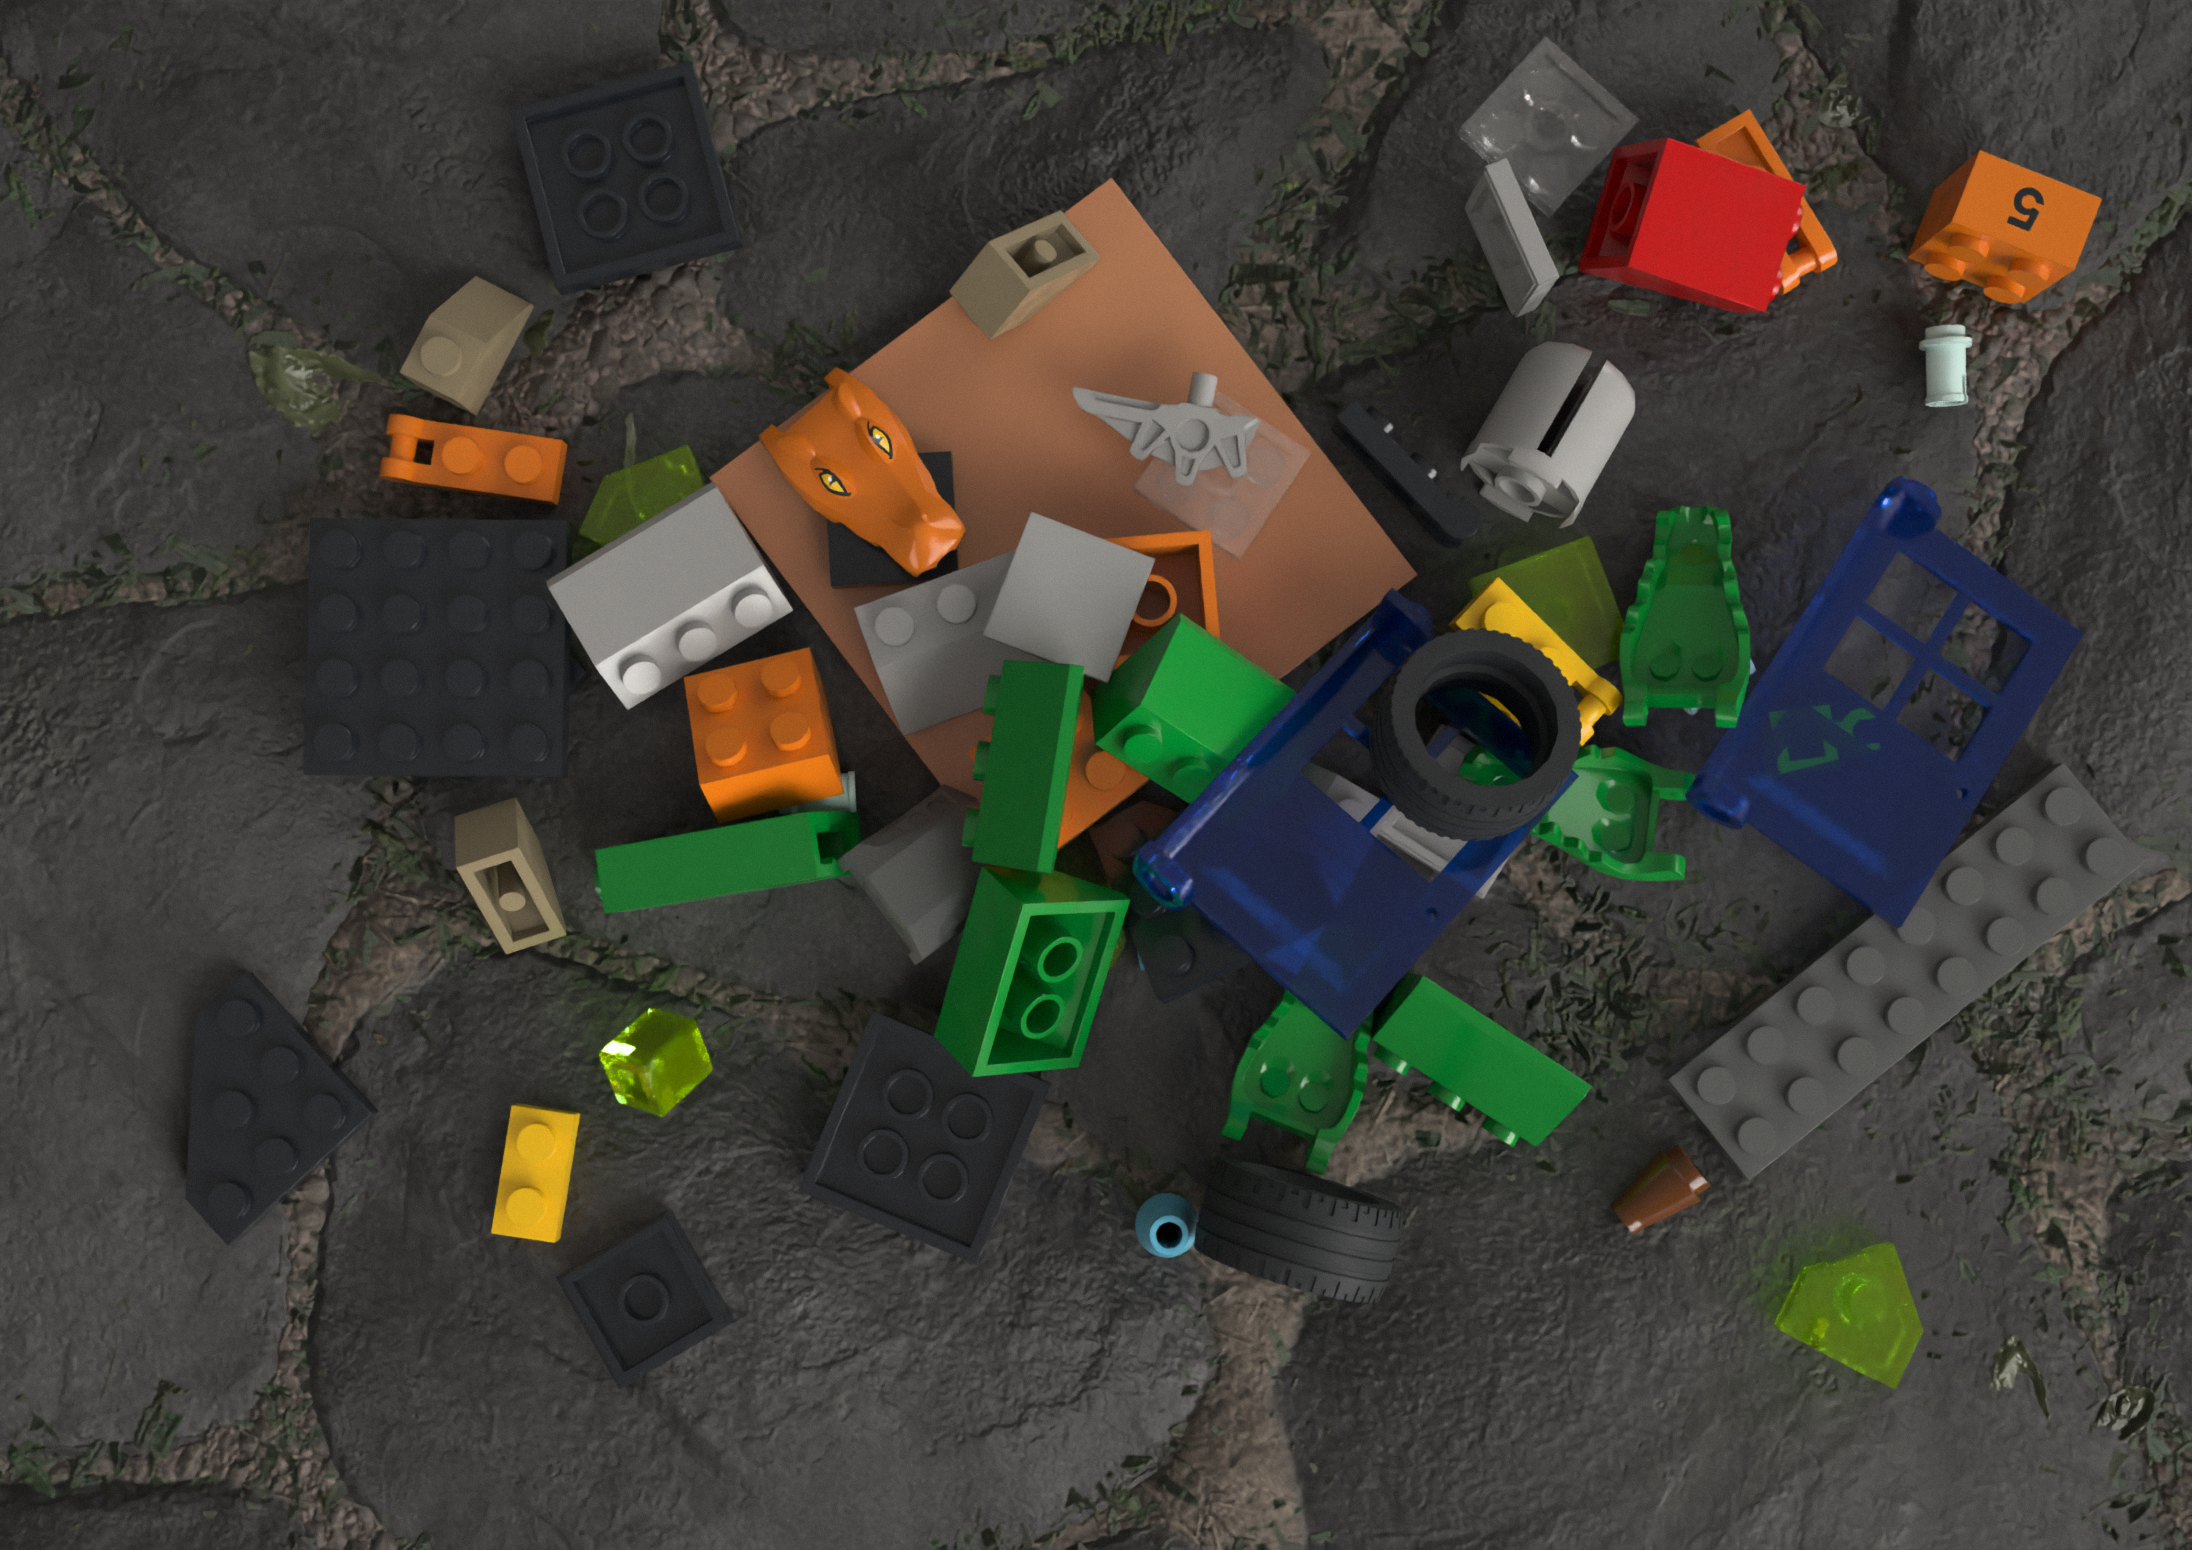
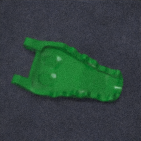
M1708 504L1704 507L1696 508L1680 505L1668 511L1659 510L1657 512L1653 557L1646 561L1642 577L1638 581L1636 601L1627 610L1624 628L1621 632L1620 672L1624 695L1623 723L1626 726H1646L1649 708H1715L1714 715L1717 727L1736 728L1750 676L1751 643L1748 622L1740 602L1738 579L1731 561L1732 531L1727 509L1721 510Z
M1480 742L1464 756L1457 777L1476 785L1507 786L1522 780L1529 773L1531 767L1530 751L1522 753L1514 749H1497L1491 747L1489 742ZM1588 745L1579 749L1573 768L1557 794L1536 817L1519 829L1557 846L1594 870L1613 877L1638 881L1684 880L1686 859L1675 853L1653 852L1659 799L1681 801L1691 799L1694 794L1696 776L1684 771L1657 766L1617 747L1598 748L1596 745Z
M1329 926L1323 929L1299 974L1283 992L1266 1021L1250 1038L1241 1055L1232 1078L1227 1111L1220 1133L1222 1136L1239 1142L1247 1129L1249 1117L1255 1118L1310 1140L1311 1143L1307 1150L1303 1167L1320 1175L1325 1174L1333 1151L1359 1108L1366 1086L1368 1073L1367 1048L1371 1038L1373 1021L1372 1000L1386 961V953L1374 939L1346 926Z

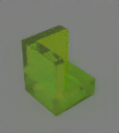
M656 1008L646 1010L598 1052L617 1101L660 1117H664L712 1072L713 1068L696 1020Z

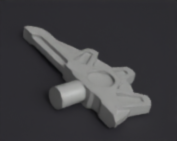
M1193 372L1187 403L1181 402L1178 405L1158 404L1073 387L1072 394L1080 410L1090 415L1098 416L1132 443L1129 452L1134 459L1142 462L1152 455L1163 462L1175 466L1176 484L1182 487H1192L1198 471H1207L1225 466L1231 479H1238L1247 474L1245 449L1252 441L1261 420L1238 414L1226 416L1220 414L1217 409L1212 408L1218 377L1206 373Z

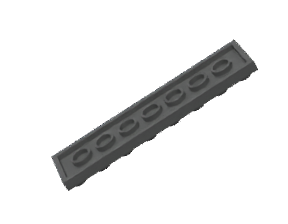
M2065 763L2053 764L1666 1074L1663 1079L1740 1176L1750 1181L2145 862Z

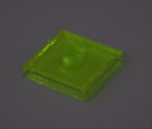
M1590 535L1474 577L1468 581L1475 597L1491 579L1499 577L1591 669L1620 659V639L1624 622Z

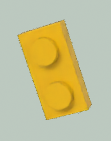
M519 1103L511 1106L491 1230L492 1234L552 1243L560 1240L580 1112Z

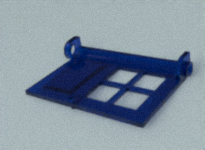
M1902 475L1884 486L1742 705L1736 728H1727L1685 793L1686 800L1705 817L1731 829H1741L1746 822L1894 928L1902 927L2084 635L2081 630L1935 528L1942 517V509L1936 502L1937 496L1935 492L1927 485L1916 480L1906 479ZM1898 550L1958 592L1926 644L1916 639L1866 603L1867 598ZM1970 602L2030 643L1998 695L1988 690L1938 654ZM1856 616L1916 657V660L1883 711L1823 669ZM1929 667L1988 708L1987 713L1956 762L1896 721L1899 713ZM1957 790L1962 792L1961 799L1958 798Z
M1393 588L1383 597L1377 611L1155 842L1150 839L1137 852L1132 864L1136 879L1156 901L1166 908L1177 912L1184 910L1188 904L1191 905L1345 1041L1579 777L1578 774L1571 770L1566 782L1546 807L1520 828L1490 840L1484 839L1475 842L1469 840L1438 876L1429 883L1370 833L1394 806L1387 799L1388 796L1386 794L1360 822H1357L1300 773L1341 727L1370 751V730L1353 715L1415 650L1427 641L1430 642L1435 638L1432 627L1433 621L1428 611L1416 601L1405 599ZM1443 687L1423 695L1425 699L1452 720L1448 727L1426 749L1435 760L1464 730L1521 779L1529 773L1531 767L1530 747L1523 729L1478 691L1471 688ZM1431 913L1434 914L1435 919L1430 917Z

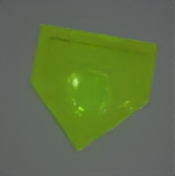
M686 445L604 476L578 534L583 538L605 546L704 487L700 469L691 447Z
M1885 1241L1864 1248L1862 1252L1802 1268L1773 1326L1854 1370L1896 1389L1924 1331L1895 1245Z

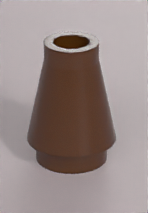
M1677 1144L1666 1153L1660 1149L1623 1194L1610 1205L1625 1226L1636 1235L1645 1227L1701 1202L1702 1199L1699 1194L1711 1185L1694 1162Z

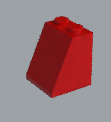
M1671 138L1615 147L1577 270L1735 313L1766 312L1768 303L1775 298L1782 283L1783 271L1780 266L1788 241L1796 234L1801 224L1803 208L1800 203L1806 185Z

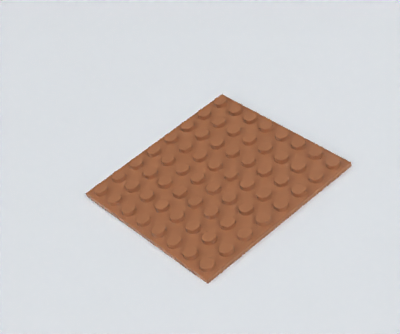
M1110 178L1063 213L1098 253L1101 259L1094 267L1030 320L990 340L968 318L966 311L952 296L849 374L878 394L907 428L917 453L951 451L956 514L967 531L958 544L959 570L1016 550L1031 512L1102 539L1210 530L1220 640L1280 680L1415 578L1417 573L1119 186ZM1193 372L1214 375L1218 377L1212 408L1217 409L1220 414L1226 416L1238 414L1261 420L1252 441L1245 449L1247 474L1238 479H1231L1225 466L1207 471H1198L1192 487H1182L1176 484L1175 466L1163 462L1152 455L1142 462L1134 459L1129 452L1132 445L1129 440L1098 416L1081 411L1072 394L1073 387L1158 404L1178 405L1181 402L1187 403ZM827 389L776 428L784 433L828 394L830 389ZM759 440L709 477V479L714 481L727 503L901 732L875 669L854 608L922 583L833 589L830 579L827 518L815 511L799 496L783 477L770 453ZM1084 676L1083 689L1091 698L1090 692L1101 682ZM984 708L904 736L941 786L944 784L976 797L981 803L984 782L973 780L974 761L967 752L978 745L979 740L983 741L992 734L994 715L983 714Z

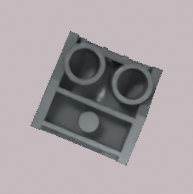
M945 784L904 815L856 845L836 862L843 872L847 870L851 872L912 952L908 956L915 965L964 931L981 867L991 865L971 861L973 848L962 846L968 806L980 808L981 803L976 797Z

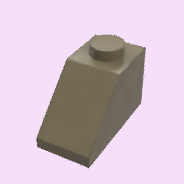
M1060 210L989 241L949 292L966 311L968 318L991 340L1030 320L1094 267L1101 257Z
M475 276L429 315L400 373L422 390L477 417L534 306Z
M514 797L455 816L456 869L504 952L509 954L567 935L565 921L540 841L517 798Z

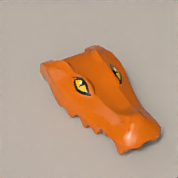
M835 367L823 378L829 386L830 392L784 433L771 424L759 435L760 442L768 450L786 481L815 511L833 523L840 522L858 537L874 546H881L898 564L913 577L917 578L922 572L937 567L940 559L948 552L956 550L962 536L967 531L953 508L939 495L929 471L917 455V449L907 428L878 394L847 372Z

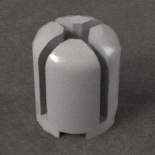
M1547 341L1525 353L1476 438L1472 440L1462 457L1460 467L1461 471H1463L1469 462L1473 472L1485 483L1479 494L1499 509L1526 522L1529 521L1533 512L1549 517L1564 518L1559 528L1567 527L1575 521L1583 507L1584 501L1630 423L1635 411V391L1622 372L1605 359L1595 376L1591 377L1581 390L1545 453L1537 450L1592 354V350L1573 343Z

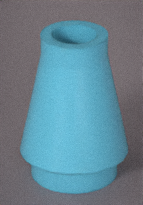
M1162 1193L1149 1198L1140 1207L1135 1220V1230L1139 1242L1148 1252L1158 1257L1171 1258L1183 1254L1194 1244L1196 1223L1199 1220L1194 1207L1185 1198L1172 1193ZM1173 1222L1180 1227L1176 1239L1166 1241L1163 1236L1156 1235L1157 1229L1163 1223Z

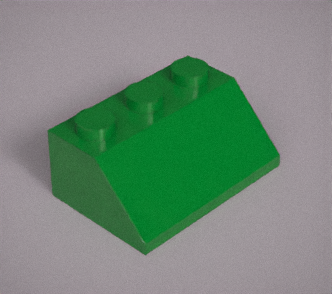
M1180 612L1115 669L1110 676L1108 684L1100 683L1090 692L1094 739L1097 746L1225 827L1240 833L1285 797L1322 717L1318 706Z
M1004 660L1002 675H989L983 714L995 716L991 742L978 741L973 769V780L983 781L984 786L980 808L970 806L967 808L962 837V846L973 848L971 861L1047 874L1054 873L1085 680L1084 666Z
M997 865L982 866L934 1037L972 1077L1079 1067L1130 899L1121 892L1055 870L1053 874Z
M1406 972L1372 1024L1370 1039L1378 1044L1372 1056L1404 1077L1412 1066L1433 1080L1426 1091L1459 1112L1465 1102L1486 1115L1480 1127L1512 1148L1519 1138L1537 1147L1585 1098L1592 1087L1424 975Z

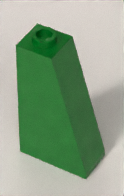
M803 812L596 849L595 889L603 902L604 914L637 911L853 876L849 870L843 872L836 862L862 842L858 812Z

